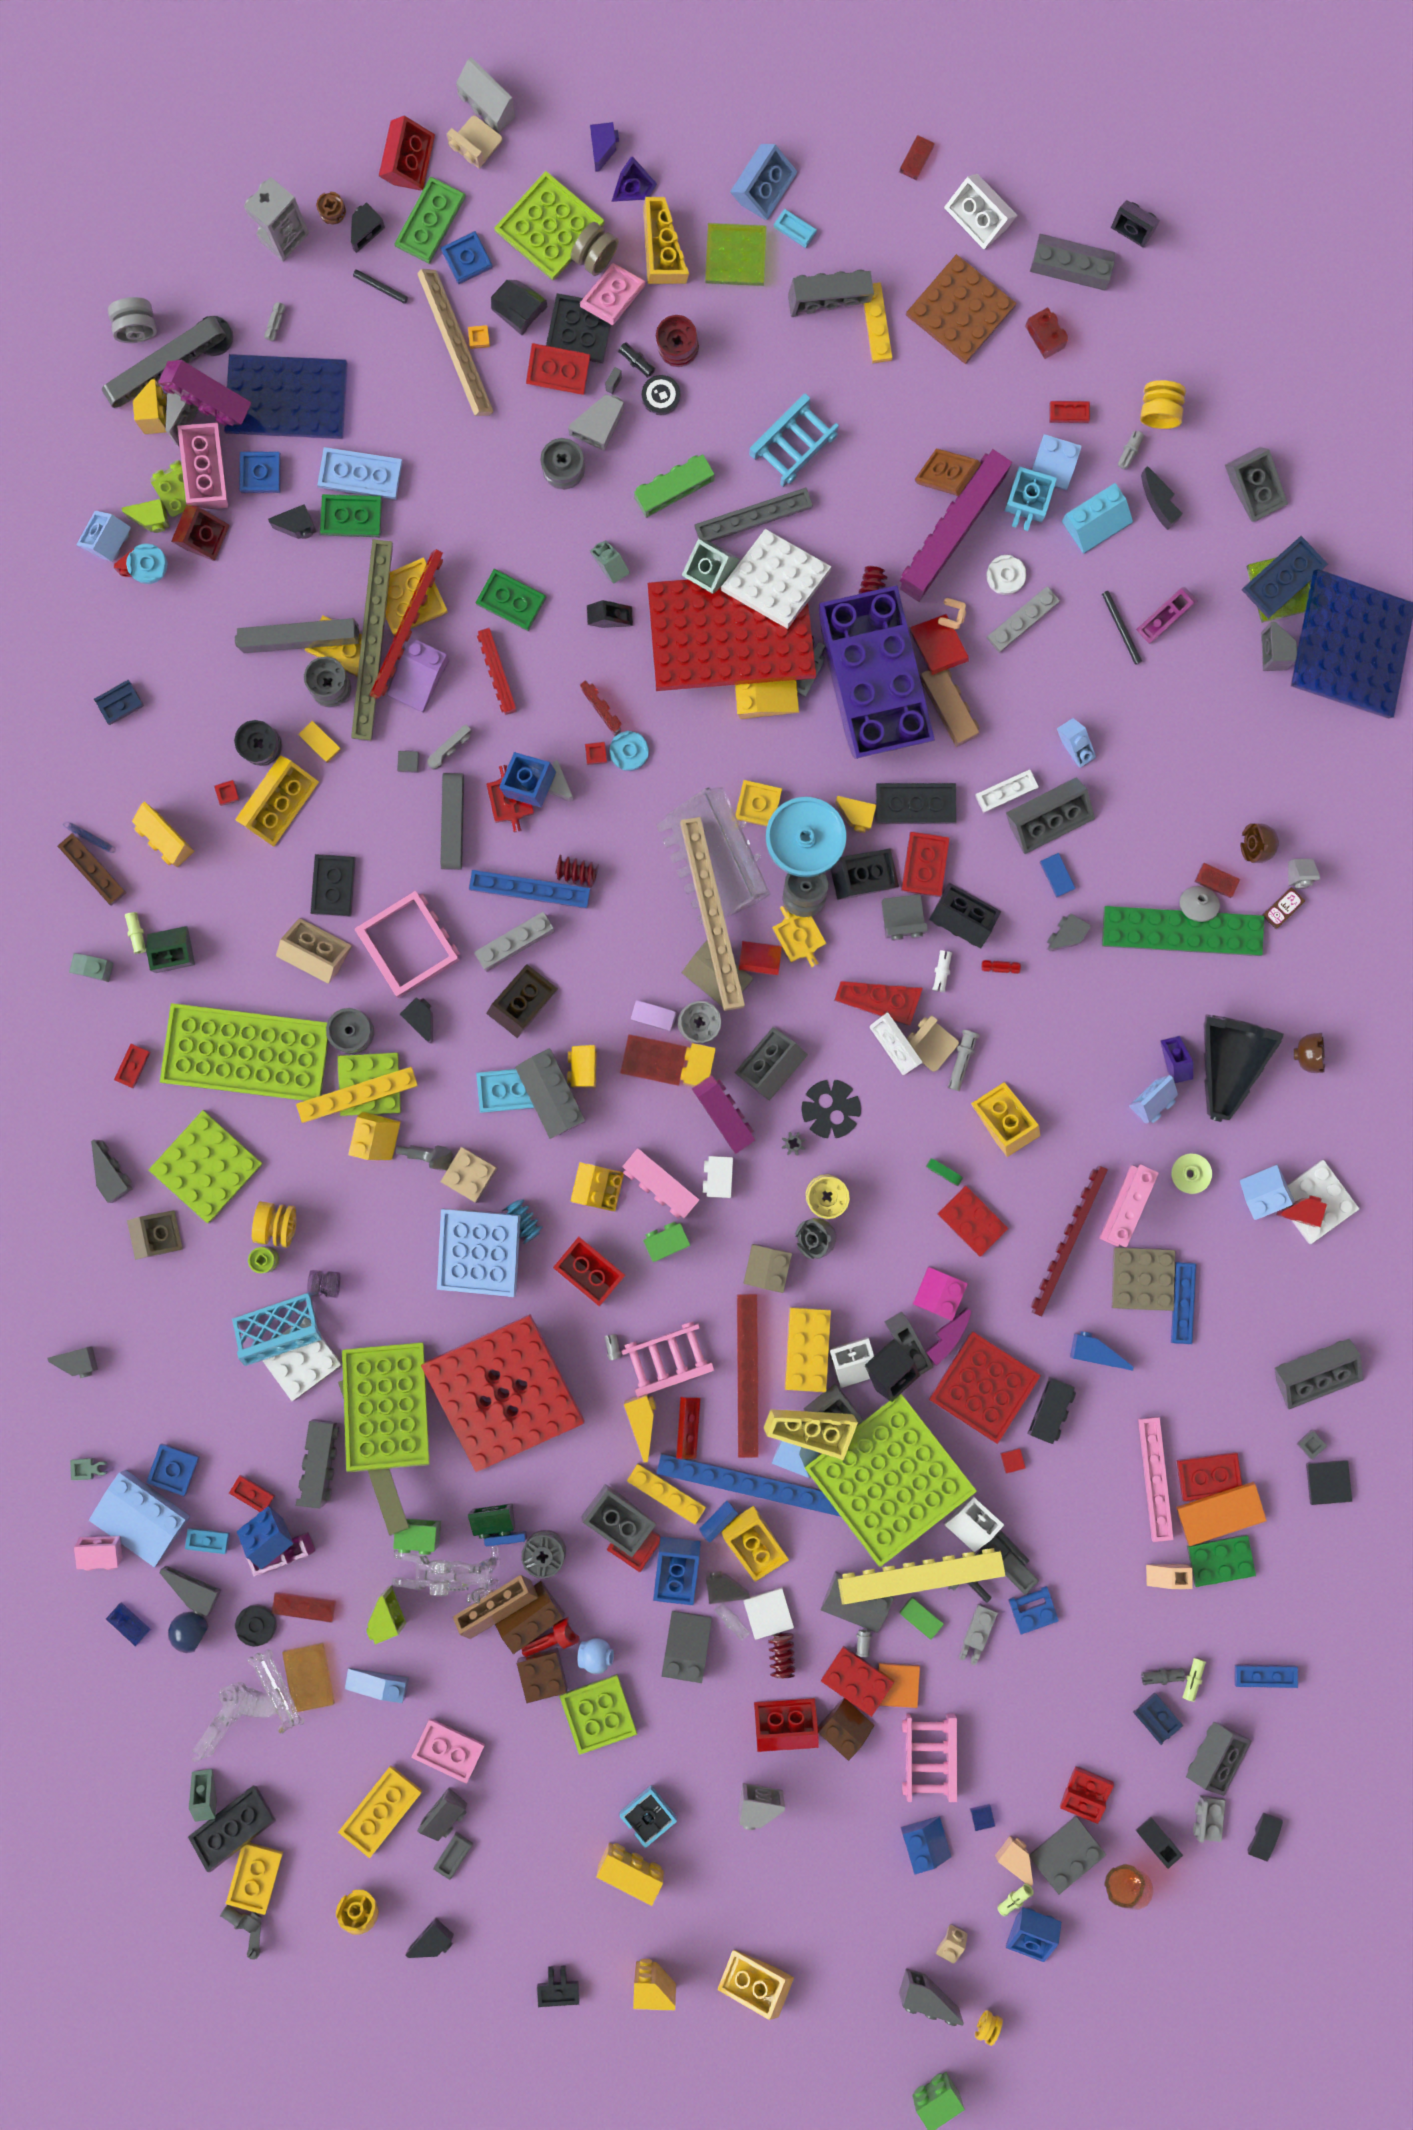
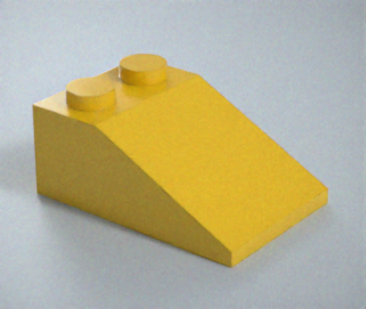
M797 680L735 685L737 714L740 719L799 713Z
M1005 1082L971 1103L992 1138L1007 1157L1040 1137L1039 1125Z
M646 1394L625 1400L624 1407L644 1463L648 1462L654 1410L657 1407L653 1396L649 1397Z
M755 1506L735 1517L721 1531L725 1542L755 1582L789 1561Z
M733 1950L717 1990L763 2017L772 2020L780 2016L794 1977L777 1967Z

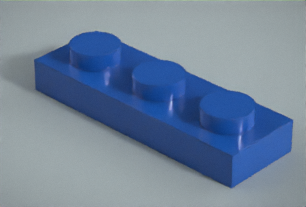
M1235 1665V1686L1298 1688V1667L1295 1665Z

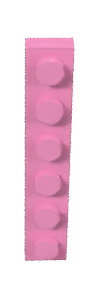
M1160 1417L1138 1419L1151 1539L1153 1542L1174 1540Z

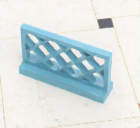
M309 1293L232 1319L238 1346V1359L244 1366L322 1340ZM306 1301L307 1306L303 1312L296 1309L300 1302ZM287 1308L289 1311L284 1319L277 1316L280 1309ZM293 1312L300 1314L295 1324L288 1321ZM267 1314L270 1316L265 1325L257 1322L262 1315ZM306 1317L311 1320L312 1326L302 1328L300 1324ZM274 1318L281 1321L276 1331L269 1328ZM248 1321L250 1325L246 1331L240 1330L239 1323ZM285 1324L293 1327L289 1334L283 1335L280 1333ZM255 1325L262 1328L257 1337L250 1335ZM266 1331L273 1333L270 1340H261ZM246 1338L253 1339L254 1342L251 1347L244 1349L243 1343Z

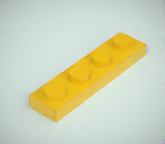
M881 282L873 283L874 295L871 302L863 303L872 363L892 361Z
M637 1463L627 1479V1482L694 1525L706 1508V1506Z

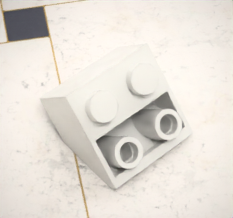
M868 1337L829 1349L840 1388L870 1379L865 1364L874 1357Z
M973 1495L964 1501L944 1523L948 1529L974 1552L988 1543L1004 1526Z

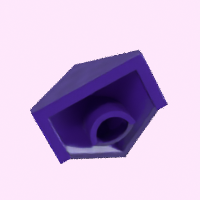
M630 157L622 169L611 202L645 200V197H649L656 187L657 183L634 157Z

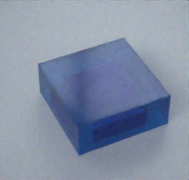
M990 1804L970 1808L975 1831L995 1827Z

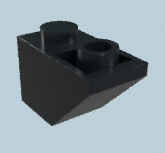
M1152 1817L1148 1818L1136 1829V1832L1167 1869L1183 1856Z

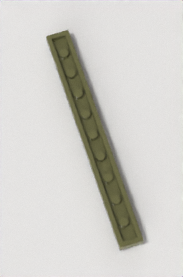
M372 539L352 739L372 741L377 699L369 696L380 671L393 551L392 541Z

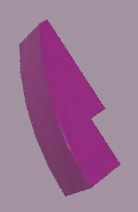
M969 1308L964 1309L952 1321H949L935 1332L940 1340L925 1352L936 1366L947 1357L962 1337L971 1315Z
M309 1532L292 1538L294 1544L263 1569L258 1568L247 1559L253 1576L281 1567L315 1552Z

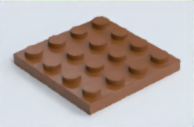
M956 254L908 309L906 316L966 364L1013 310L1016 302Z

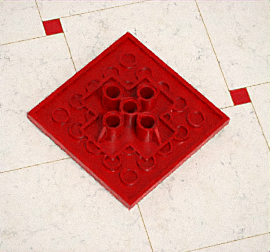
M531 1314L428 1360L421 1365L475 1472L574 1429L585 1422ZM491 1370L499 1371L500 1375H493ZM518 1379L526 1381L527 1385H521ZM500 1388L508 1389L509 1393H503ZM482 1396L490 1397L491 1401H485ZM509 1405L517 1407L518 1411H512Z

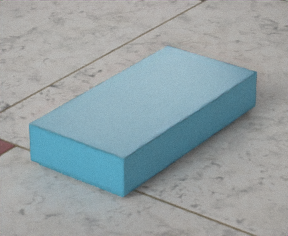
M786 209L782 211L774 223L775 229L804 248L808 246L817 233V229Z

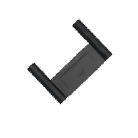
M1001 1530L975 1554L980 1555L983 1554L982 1550L994 1548L995 1552L1001 1551L1002 1558L1010 1551L1023 1565L1029 1562V1559ZM979 1581L967 1583L986 1603L991 1600L992 1597L978 1583Z

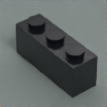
M1049 1377L1027 1434L1050 1444L1058 1441L1061 1434L1060 1425L1066 1421L1069 1413L1067 1407L1069 1403L1073 1402L1076 1395L1075 1387Z

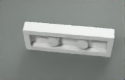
M1028 770L979 792L975 796L983 813L1038 789V785L1031 770Z

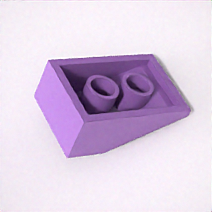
M411 637L400 659L387 695L418 711L424 712L449 662L447 654Z

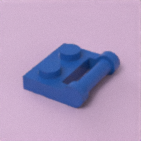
M1047 1586L1015 1599L1013 1597L1008 1599L1021 1635L1059 1621ZM1042 1598L1045 1600V1603L1022 1611L1018 1610L1019 1606Z

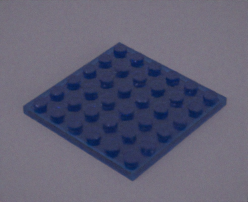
M1320 569L1313 570L1291 687L1388 719L1394 718L1413 621V602Z

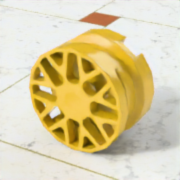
M985 2010L977 2023L978 2032L975 2031V2038L980 2041L985 2040L986 2044L992 2046L1000 2034L1003 2024L1002 2017L998 2015L993 2016L992 2012Z

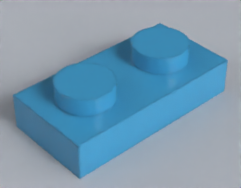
M188 1528L185 1549L226 1554L230 1533Z

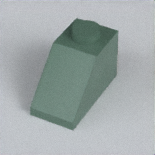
M74 953L69 973L109 982L113 962Z
M213 1770L194 1771L191 1775L189 1811L195 1822L215 1819L217 1798Z

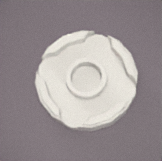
M1001 555L995 558L989 565L986 573L987 582L996 593L1012 595L1024 585L1026 568L1019 559L1011 555Z

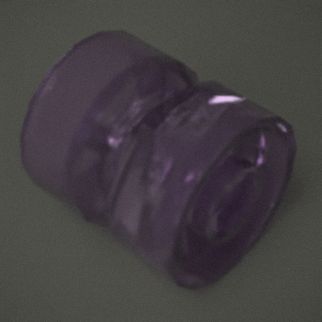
M310 1270L307 1286L308 1296L320 1297L324 1294L325 1297L338 1298L341 1282L340 1272L327 1271L324 1274L320 1270Z

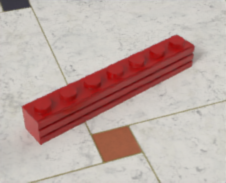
M490 628L478 631L477 639L479 643H482L483 647L480 648L482 654L486 655L484 659L486 666L489 665L490 667L488 672L490 678L493 677L494 681L492 684L498 692L496 693L497 700H500L502 704L499 705L501 712H504L505 715L517 712Z

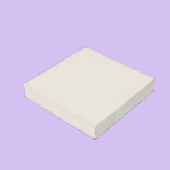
M782 1587L743 1599L755 1640L794 1628Z

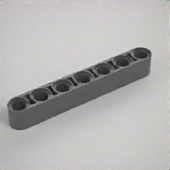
M208 317L106 383L101 390L112 408L121 407L135 398L150 380L155 379L158 383L168 361L183 360L189 363L221 342L226 337V334L216 317Z

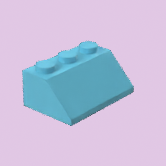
M1114 483L1065 514L1062 523L1084 554L1133 523L1125 496L1117 484Z

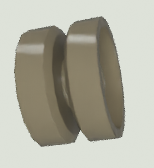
M592 222L576 240L571 251V259L578 265L582 266L585 264V270L596 276L606 268L613 258L618 247V238L609 232L605 233L602 226Z

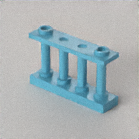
M804 393L750 447L749 455L754 460L759 456L764 457L783 475L780 485L784 487L787 483L791 484L797 477L796 473L828 441L831 443L836 439L839 425L835 423L831 428L826 426L810 410V397ZM800 415H804L824 434L817 442L796 424V419ZM786 429H791L810 447L803 456L782 437V433ZM773 442L779 444L796 461L789 470L768 451V447Z

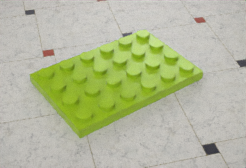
M423 1342L342 1350L347 1472L430 1465L426 1376L421 1367L422 1363L425 1362Z

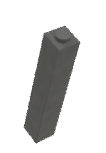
M354 618L237 628L235 645L243 653L359 644V624Z

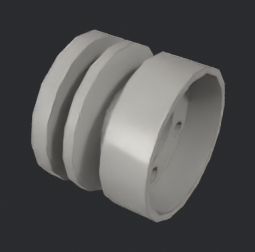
M706 1001L690 1003L682 1009L678 1017L679 1031L686 1040L692 1043L711 1041L717 1036L721 1028L720 1013L714 1005ZM699 1017H701V1021L704 1022V1026L701 1025L699 1028H697L696 1023L693 1022L694 1020H697Z

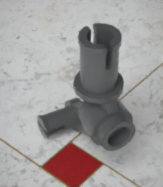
M227 1905L220 1914V1917L234 1925V1929H244L250 1933L247 1957L251 1960L257 1959L260 1955L262 1917L255 1912L241 1915Z

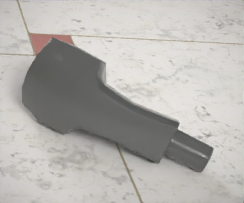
M410 1145L409 1148L398 1146L396 1154L405 1155L409 1159L429 1162V1168L447 1171L453 1160L452 1151L439 1145L435 1146L434 1149Z

